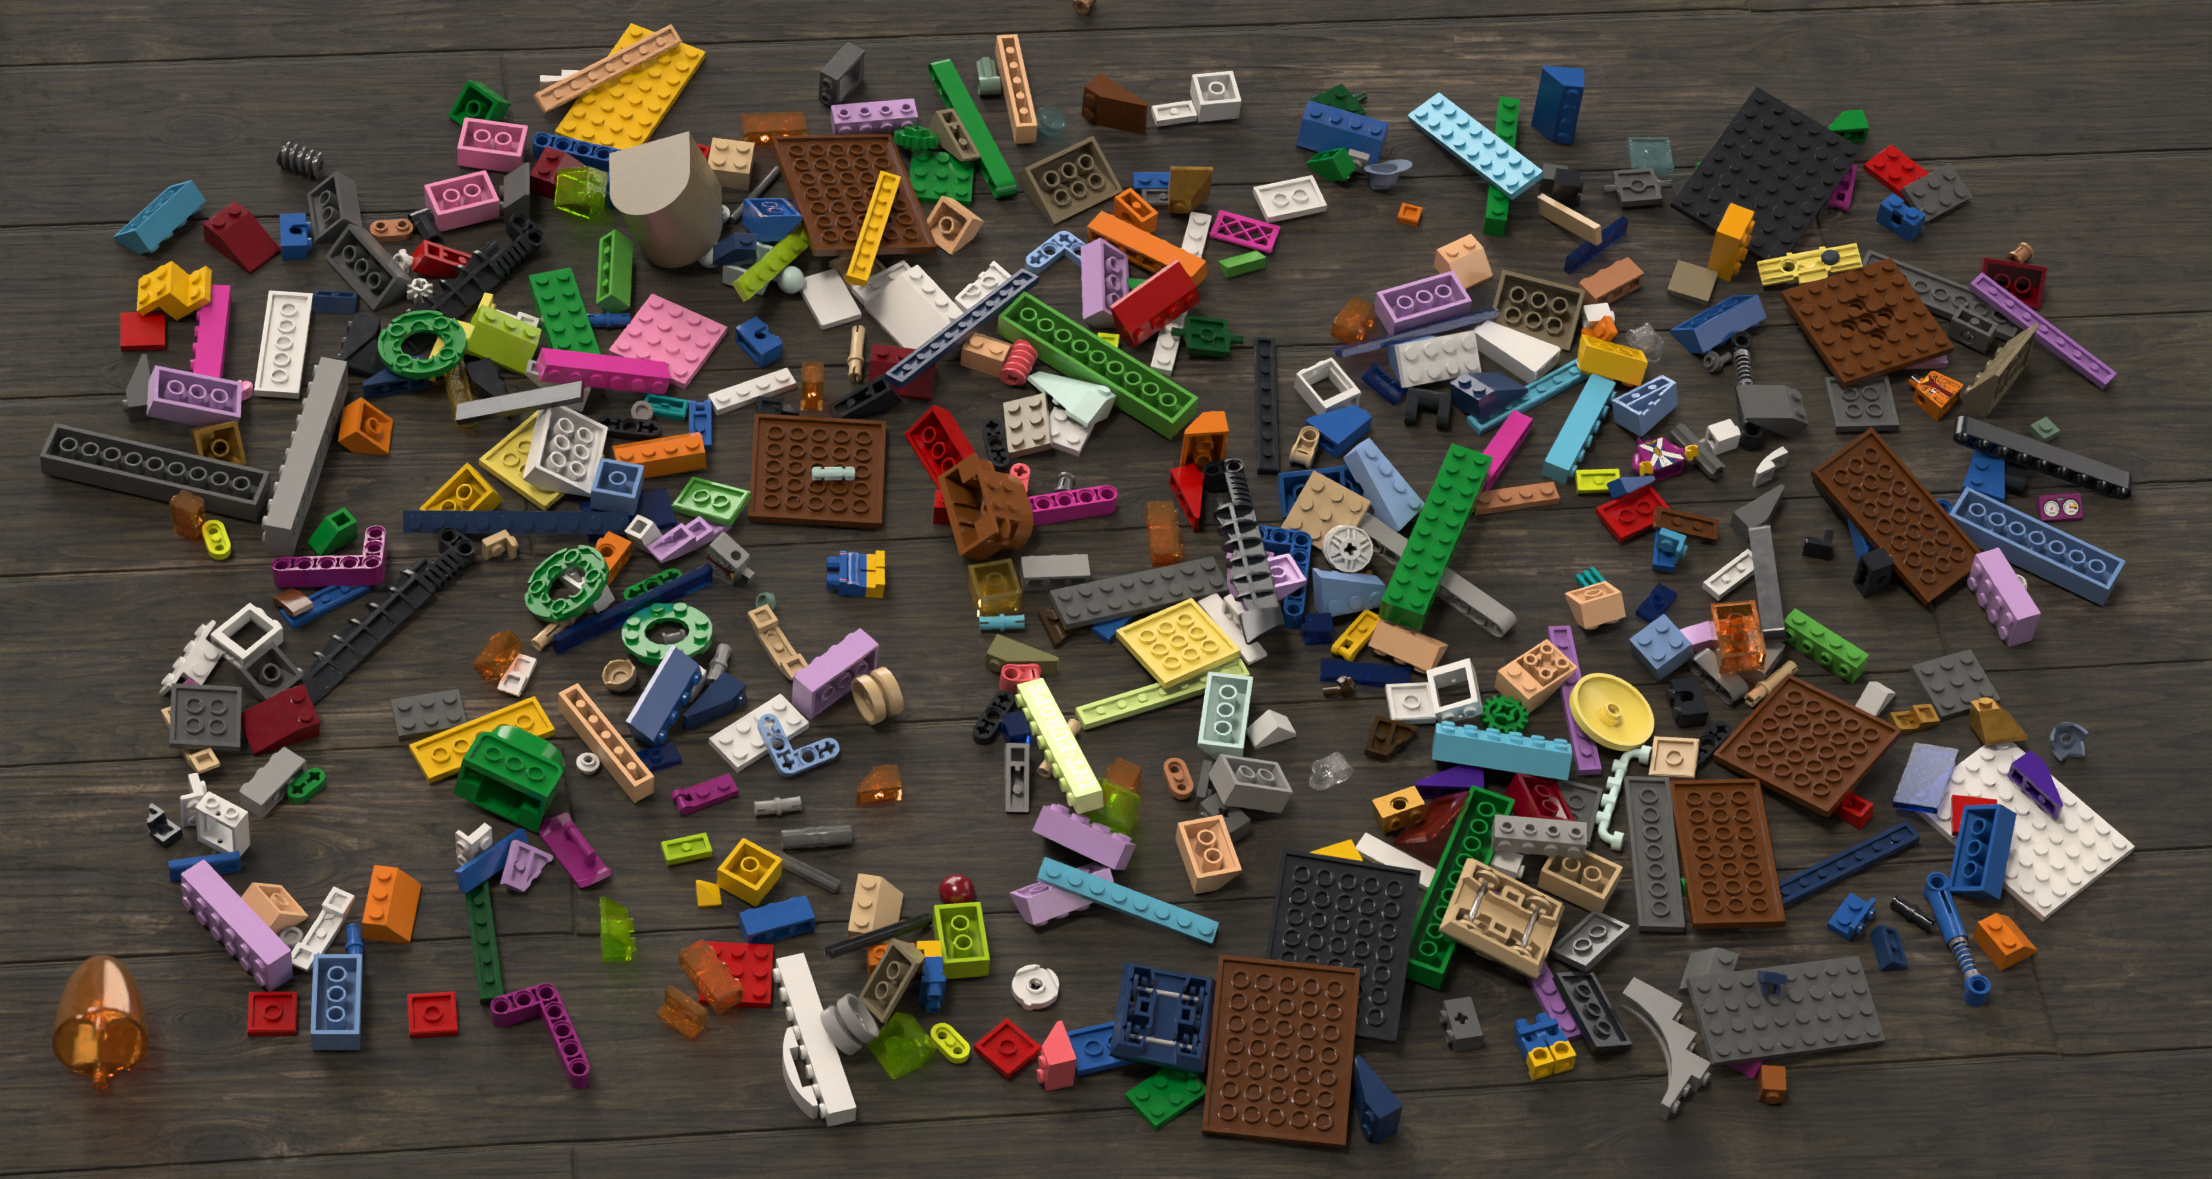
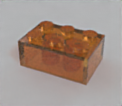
M1755 600L1710 604L1709 625L1719 674L1764 670L1766 651Z

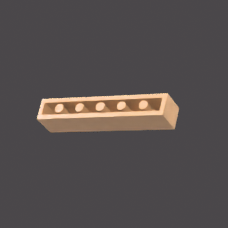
M1017 34L999 35L996 39L995 54L1015 144L1035 143L1037 121Z
M577 683L558 693V710L591 751L599 758L600 762L631 800L635 803L654 793V776L580 685Z

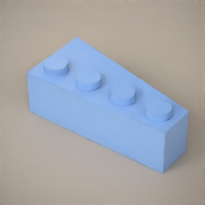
M1370 438L1356 445L1343 458L1356 483H1360L1363 488V496L1372 502L1371 505L1375 511L1373 513L1374 516L1394 531L1398 532L1423 508L1425 503Z

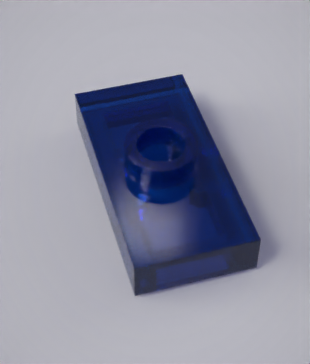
M1376 363L1361 377L1362 381L1394 406L1408 390L1406 387L1402 388L1401 383Z
M1658 583L1638 607L1635 615L1652 623L1666 612L1677 598L1678 593Z
M674 741L634 752L650 772L681 764L682 761Z

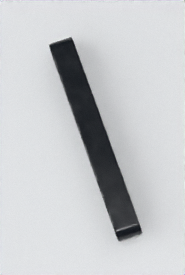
M1967 416L1957 417L1954 421L1953 441L1959 445L2122 500L2131 496L2133 477L2127 471Z

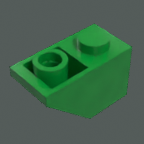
M345 507L325 517L308 540V545L318 556H326L358 538L356 519Z

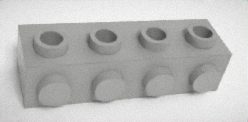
M1495 814L1492 825L1493 851L1562 856L1573 859L1584 858L1587 847V822Z

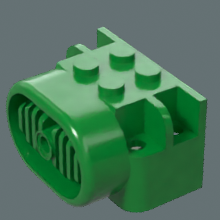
M498 726L491 732H482L477 735L463 757L453 794L537 833L543 816L547 814L555 798L560 778L565 770V761L561 752L550 742L515 726Z

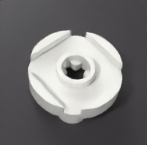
M1027 965L1016 972L1012 981V994L1025 1010L1045 1008L1057 1000L1059 980L1056 974L1048 968L1045 970L1040 968V965ZM1031 984L1041 987L1038 990L1031 989Z

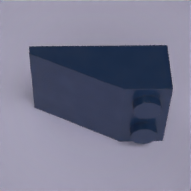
M1501 372L1465 373L1450 382L1452 404L1479 421L1529 393L1526 387Z
M1360 1055L1356 1056L1351 1077L1353 1098L1361 1132L1375 1145L1397 1132L1403 1105Z

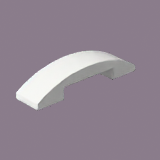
M336 887L332 888L322 904L323 910L302 943L298 942L291 952L293 966L306 972L313 968L314 954H324L331 945L355 898L354 895Z
M790 1027L787 1028L783 1043L782 1068L785 1083L800 1109L810 1118L816 1119L818 1104L812 1085L802 1087L793 1061L798 1060V1043L793 1028Z

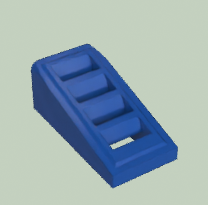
M1654 476L1620 477L1607 483V487L1612 498L1616 499L1654 482L1655 478Z

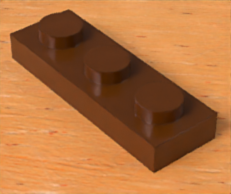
M1660 506L1655 508L1654 530L1660 531L1661 528H1665L1687 537L1713 543L1718 539V519Z

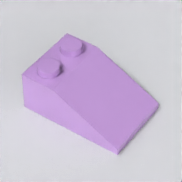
M1290 554L1267 558L1279 601L1306 584V578ZM1228 568L1227 586L1229 588V593L1232 594L1233 597H1235L1239 594L1234 588V586L1230 583V580L1232 578V569ZM1241 602L1244 610L1249 611L1244 602Z

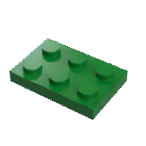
M1163 1068L1126 1092L1124 1099L1156 1131L1203 1100L1206 1094V1085L1196 1074Z

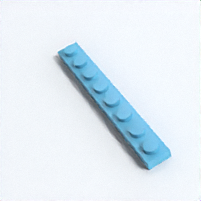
M1047 857L1043 859L1036 881L1208 946H1211L1219 924V922Z

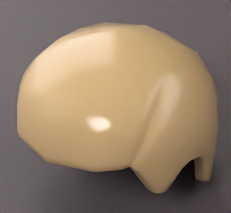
M618 659L610 661L604 667L602 679L610 690L622 692L634 685L637 676L636 668L630 660Z

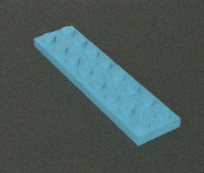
M1437 93L1407 115L1409 122L1511 200L1544 177V173L1540 168L1440 93Z

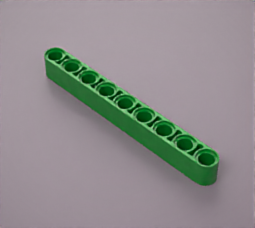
M948 58L929 63L928 71L930 78L946 108L955 109L981 155L980 159L974 161L994 198L997 199L1016 194V181L952 61Z

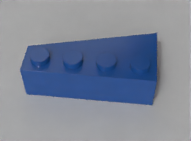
M1975 450L1960 496L1965 488L1969 487L2004 503L2005 460Z

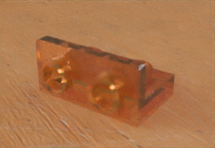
M670 984L665 989L664 1004L656 1011V1016L688 1039L693 1040L707 1026L708 1010Z

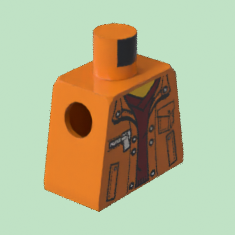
M1931 371L1924 379L1914 373L1908 381V384L1915 388L1913 402L1936 421L1959 400L1963 389L1962 383L1935 371Z

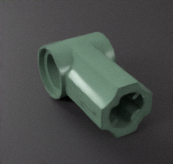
M982 57L976 62L979 96L1000 95V77L996 74L994 60H991L989 57Z

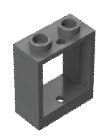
M847 42L820 71L818 100L829 106L840 105L863 80L865 50Z

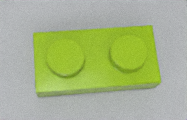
M706 833L661 842V849L667 866L712 856V849Z

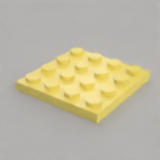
M538 410L479 459V465L540 509L546 511L566 493L543 490L523 481L536 418L540 411Z
M1192 598L1116 630V637L1164 689L1241 657L1239 647Z

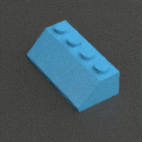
M192 180L169 186L113 237L116 241L138 254L146 252L151 254L160 247L158 244L162 240L166 241L173 236L174 233L172 231L185 225L190 215L197 214L202 209L200 206L206 202V199Z

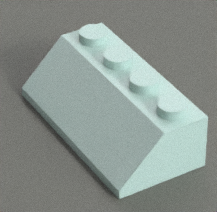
M1208 671L1197 746L1215 760H1217L1220 754L1243 757L1253 677Z

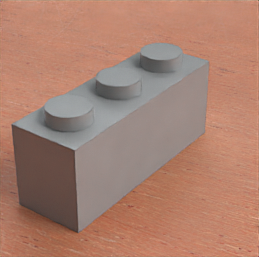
M1088 554L1021 557L1020 577L1022 592L1051 591L1089 583L1090 568Z
M285 747L278 753H274L269 762L263 768H259L254 777L240 788V805L263 819L287 794L289 784L306 772V760Z

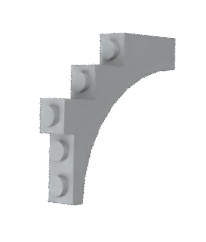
M1633 977L1622 994L1619 1006L1634 1015L1648 1028L1664 1054L1668 1070V1089L1661 1102L1657 1116L1666 1120L1670 1113H1676L1682 1096L1685 1098L1690 1089L1696 1092L1701 1084L1706 1085L1711 1076V1073L1708 1072L1711 1063L1693 1053L1697 1046V1043L1694 1042L1697 1033L1679 1024L1683 1017L1681 1013L1683 1003Z

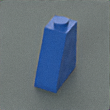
M1353 405L1310 417L1305 420L1304 427H1315L1320 433L1318 445L1337 458L1370 431L1372 416L1366 410Z

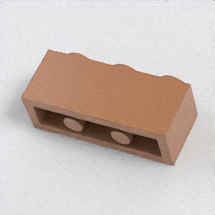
M1629 257L1616 261L1610 267L1601 269L1593 276L1584 278L1579 282L1578 288L1585 290L1583 304H1610L1641 287L1644 272Z

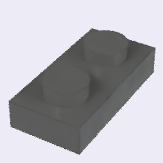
M1203 760L1195 810H1199L1202 801L1211 797L1212 789H1208V784L1213 785L1208 774L1212 767V761Z

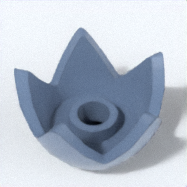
M2063 722L2052 730L2049 744L2053 753L2060 761H2063L2068 755L2083 757L2085 756L2083 740L2088 736L2089 732L2073 722ZM2064 735H2068L2066 741H2062Z

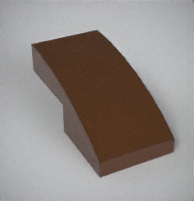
M293 588L271 597L274 605L283 607L288 616H296L314 607L313 603L303 593Z

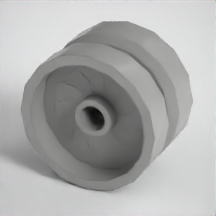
M851 993L839 999L837 1007L830 1006L821 1012L820 1018L825 1031L835 1045L847 1055H853L860 1050L863 1045L862 1042L869 1043L879 1036L878 1026L870 1011Z

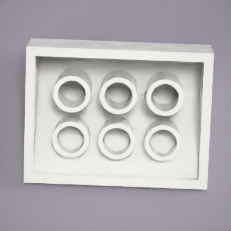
M918 265L899 274L865 305V310L900 347L912 349L920 347L963 314L958 306Z
M565 406L540 410L536 418L523 481L543 490L591 497V489L600 458L602 457L608 427Z

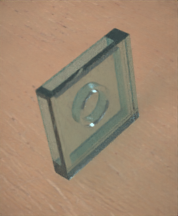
M1628 137L1627 147L1631 169L1653 168L1655 173H1673L1674 166L1669 137Z

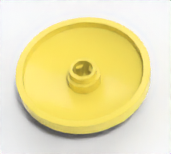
M1593 673L1581 678L1571 691L1569 703L1572 715L1579 727L1597 743L1610 749L1629 751L1644 745L1651 736L1654 729L1652 710L1642 694L1626 681L1609 674Z

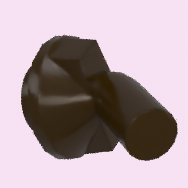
M1341 675L1337 680L1338 686L1323 687L1324 696L1341 694L1346 698L1355 693L1354 688L1356 686L1350 677Z

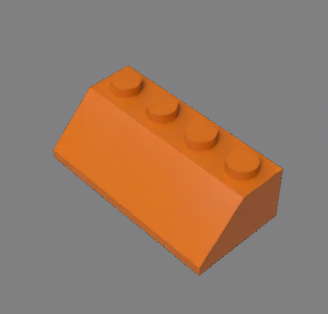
M700 432L612 446L614 460L644 465V479L707 468L705 449Z

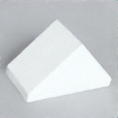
M1869 682L1855 706L1877 717L1896 693L1878 682Z
M1271 710L1266 711L1246 729V734L1255 749L1296 737V732L1288 718Z

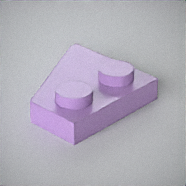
M513 840L500 884L519 893L524 892L530 886L531 881L542 872L541 869L545 864L551 862L553 855L519 840Z

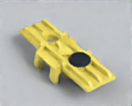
M1857 243L1827 249L1823 246L1819 247L1818 250L1797 254L1786 253L1787 256L1757 261L1763 287L1796 281L1801 286L1808 282L1827 278L1829 274L1863 268ZM1784 267L1789 268V271H1790V272H1787V271L1783 270V268H1784Z

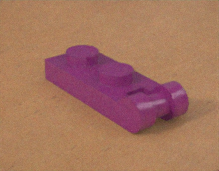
M1853 165L1829 198L1827 208H1839L1843 212L1848 213L1858 165Z
M728 773L683 790L676 789L670 794V797L674 803H677L679 813L686 815L736 797L739 794V790Z

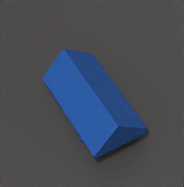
M1347 465L1278 473L1277 495L1282 517L1288 516L1313 471L1324 475L1358 495L1363 496L1364 493L1360 483H1356Z

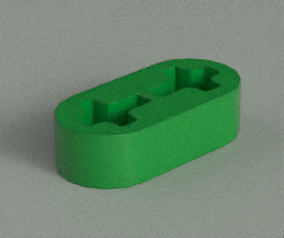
M311 768L290 783L287 788L288 800L292 804L300 805L322 790L326 783L323 770Z

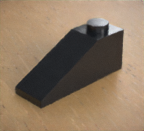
M885 374L829 404L834 418L857 419L885 412L903 401L897 386L885 381Z

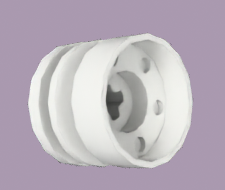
M1339 525L1332 528L1325 535L1322 542V553L1331 567L1344 572H1356L1363 569L1369 563L1373 554V544L1370 536L1364 530L1352 525ZM1347 543L1354 546V549L1350 551V555L1348 552H1344Z

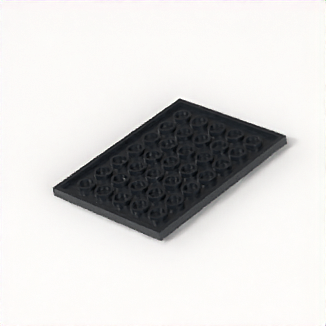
M1756 86L1671 202L1670 207L1715 234L1730 203L1754 211L1752 220L1755 221L1752 232L1749 233V235H1752L1748 247H1745L1748 249V254L1760 261L1787 256L1786 253H1790L1859 158L1863 149Z
M1282 848L1265 959L1360 969L1355 1039L1395 1045L1421 870Z

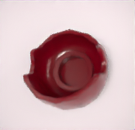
M948 875L939 885L938 893L944 904L971 903L975 901L976 892L974 885L965 875Z

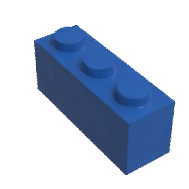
M806 895L792 897L786 901L770 903L760 908L747 909L744 912H740L739 929L745 943L766 944L814 931L815 915Z

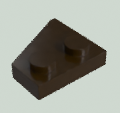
M1054 607L1039 611L1038 617L1054 649L1059 648L1065 638H1070L1077 629L1082 628L1077 627L1065 630Z
M1376 715L1364 755L1384 761L1388 760L1416 735L1418 726Z

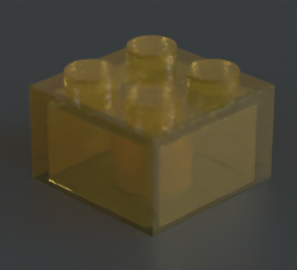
M1011 559L968 565L966 583L977 617L1021 609L1022 591Z

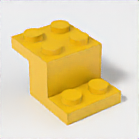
M171 261L160 266L155 271L142 276L138 284L137 312L143 316L160 307L177 321L208 304L211 294L212 270L205 266L189 275Z

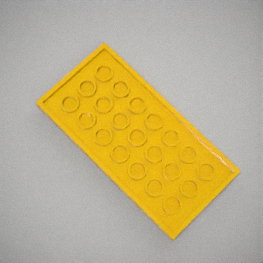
M631 23L608 56L655 32ZM681 43L580 95L555 130V135L621 150L647 143L705 59L706 52Z

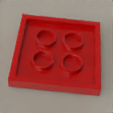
M702 941L699 1005L770 1009L773 945Z

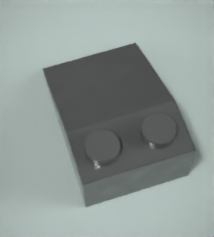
M1739 384L1736 386L1746 421L1789 439L1794 438L1809 425L1807 413L1802 402V395L1798 390L1785 385Z

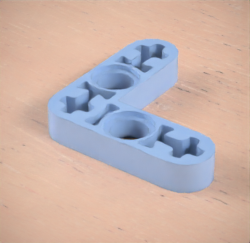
M1060 231L1026 257L1025 268L1033 274H1039L1064 255L1081 267V256L1076 255L1074 252L1081 251V247L1086 244L1070 232ZM1052 250L1055 254L1047 255L1044 251Z
M764 714L757 723L758 732L775 768L783 777H791L829 762L839 752V744L832 738H825L793 751L775 715ZM765 721H767L768 723H773L771 731L769 727L763 726ZM780 740L784 745V749L780 751L775 750L772 747V741ZM826 745L828 748H833L831 754L826 751L819 756L818 752L824 750ZM804 752L811 753L814 761L811 763L805 762L802 759V754ZM785 760L787 764H792L790 770L787 767L783 768Z

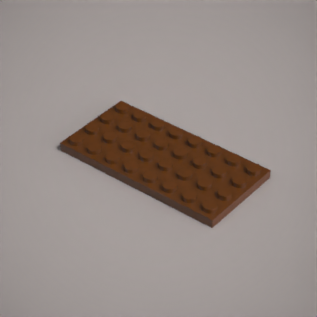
M1872 427L1810 473L1812 478L1875 550L1884 547L1886 552L1893 557L1895 563L1893 570L1925 606L1970 573L1975 555L1982 553Z
M1759 779L1669 781L1673 818L1692 928L1784 927L1786 922Z

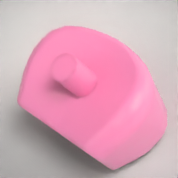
M249 381L242 382L241 401L249 399L253 395V384Z

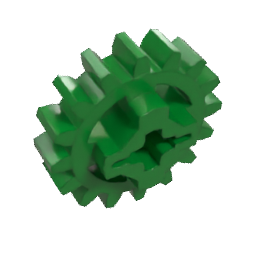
M905 126V129L894 131L893 142L903 146V149L916 152L927 151L928 148L939 145V135L921 126Z
M1501 694L1499 699L1493 695L1492 701L1486 699L1485 705H1482L1483 714H1480L1479 721H1482L1481 727L1498 729L1503 734H1509V732L1523 734V730L1527 728L1529 713L1526 712L1527 707L1520 706V699L1513 701L1512 695L1509 699L1505 698L1504 694Z

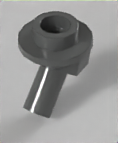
M1710 351L1704 357V369L1710 373L1716 370L1720 371L1724 364L1733 360V357L1729 352L1720 357L1718 353Z

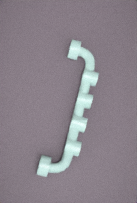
M1642 745L1641 749L1626 751L1620 760L1615 759L1613 762L1612 773L1616 774L1615 777L1609 776L1606 790H1610L1609 795L1603 794L1601 800V807L1604 808V811H1598L1595 819V824L1599 825L1598 834L1604 842L1611 844V849L1621 851L1625 834L1615 831L1614 835H1610L1607 829L1611 822L1618 794L1621 791L1629 760L1631 758H1639V763L1648 765L1652 747Z

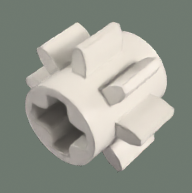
M414 279L412 284H407V299H412L415 305L424 302L422 299L424 294L431 298L433 297V285L428 284L425 279Z

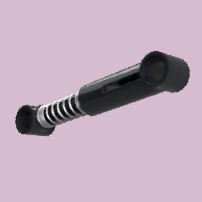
M1737 331L1732 335L1728 352L1734 359L1737 385H1755L1752 381L1750 363L1753 338L1744 331ZM1735 387L1739 430L1741 433L1739 445L1746 451H1755L1760 447L1764 429L1745 420Z

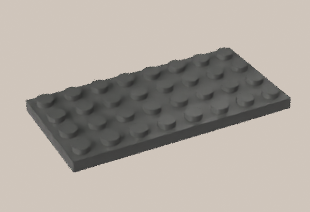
M1859 956L1688 977L1686 980L1711 1066L1879 1045L1885 1041ZM1758 970L1788 975L1787 984H1779L1781 987L1779 995L1773 994V985L1768 987L1767 994L1761 992L1763 982L1757 980Z

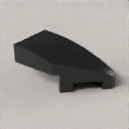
M758 396L755 401L756 414L799 416L800 411L797 408L793 409L787 404V399L784 396L780 400Z
M153 803L149 805L150 815L147 818L149 835L166 848L183 836L182 829L168 820L163 810Z

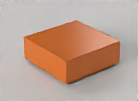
M1402 203L1397 222L1417 227L1422 207Z

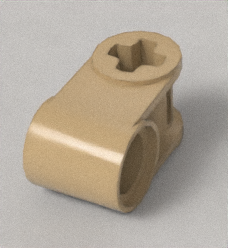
M1307 426L1302 428L1291 450L1289 463L1296 462L1305 465L1307 469L1311 468L1320 435L1315 427Z

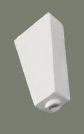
M1489 320L1474 329L1477 349L1528 384L1543 377L1558 363L1561 348Z

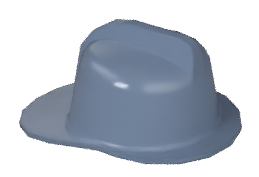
M1391 160L1367 165L1364 167V170L1369 172L1371 188L1381 190L1394 186L1398 181L1399 173L1409 170L1413 164L1408 160Z

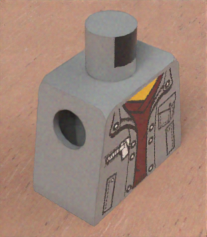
M722 532L709 545L703 568L730 585H733L739 578L749 584L756 575L755 572L747 567L750 555L725 532Z

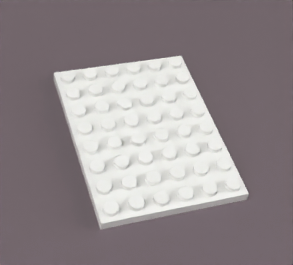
M2013 742L1984 745L1910 801L1909 807L1954 846L1957 844L1958 836H1951L1952 795L1997 799V804H2001L2017 813L2003 888L2043 922L2133 852L2135 846L2052 776L2063 803L2060 816L2055 821L2007 777L2011 764L2023 756L2025 752Z

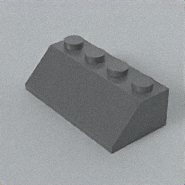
M348 224L325 255L329 263L374 311L402 298L407 291V284H412L413 281L365 228Z

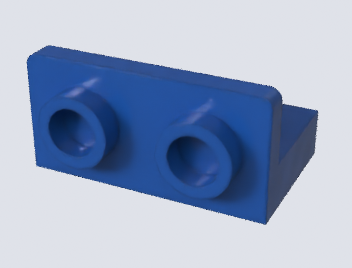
M1850 893L1829 920L1826 928L1850 942L1855 935L1859 936L1865 927L1864 922L1866 920L1870 921L1877 910L1874 908L1876 899L1872 897L1867 903Z

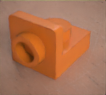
M1604 315L1593 329L1583 328L1581 333L1610 342L1617 335L1618 331L1612 317Z

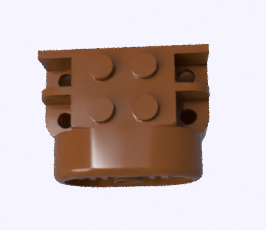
M977 453L971 454L937 477L960 556L986 560L1001 549L1017 550L1029 540L1034 524L1033 513L1025 486L1018 477L995 472L992 462L984 459L979 461Z

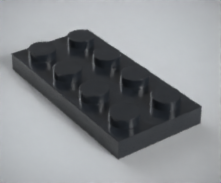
M1584 971L1561 972L1553 976L1554 984L1592 1053L1623 1051L1631 1048L1633 1043L1593 971H1588L1587 973Z

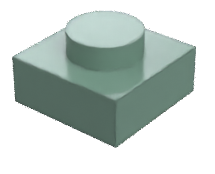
M2047 417L2031 424L2029 431L2043 443L2058 437L2060 430Z

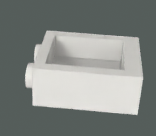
M1333 358L1320 361L1316 365L1296 373L1294 388L1317 415L1353 405L1359 406L1361 391ZM1328 377L1341 393L1323 401L1310 385Z
M251 603L210 634L211 644L222 651V657L238 669L272 641L276 646L283 642V628L281 624L269 618L261 608H256ZM249 621H252L267 632V634L245 651L229 637Z
M1470 658L1427 670L1434 714L1439 724L1442 721L1454 723L1455 721L1483 714L1476 672ZM1468 680L1471 698L1441 707L1438 689Z
M208 791L195 807L198 841L221 853L239 851L241 856L250 845L248 811Z

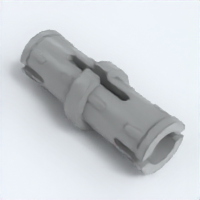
M719 644L714 659L710 661V671L705 680L708 686H711L723 672L727 671V661L732 652V649L727 644Z
M800 796L784 799L774 797V800L754 801L755 816L775 813L778 816L783 812L802 811L800 806L802 805Z

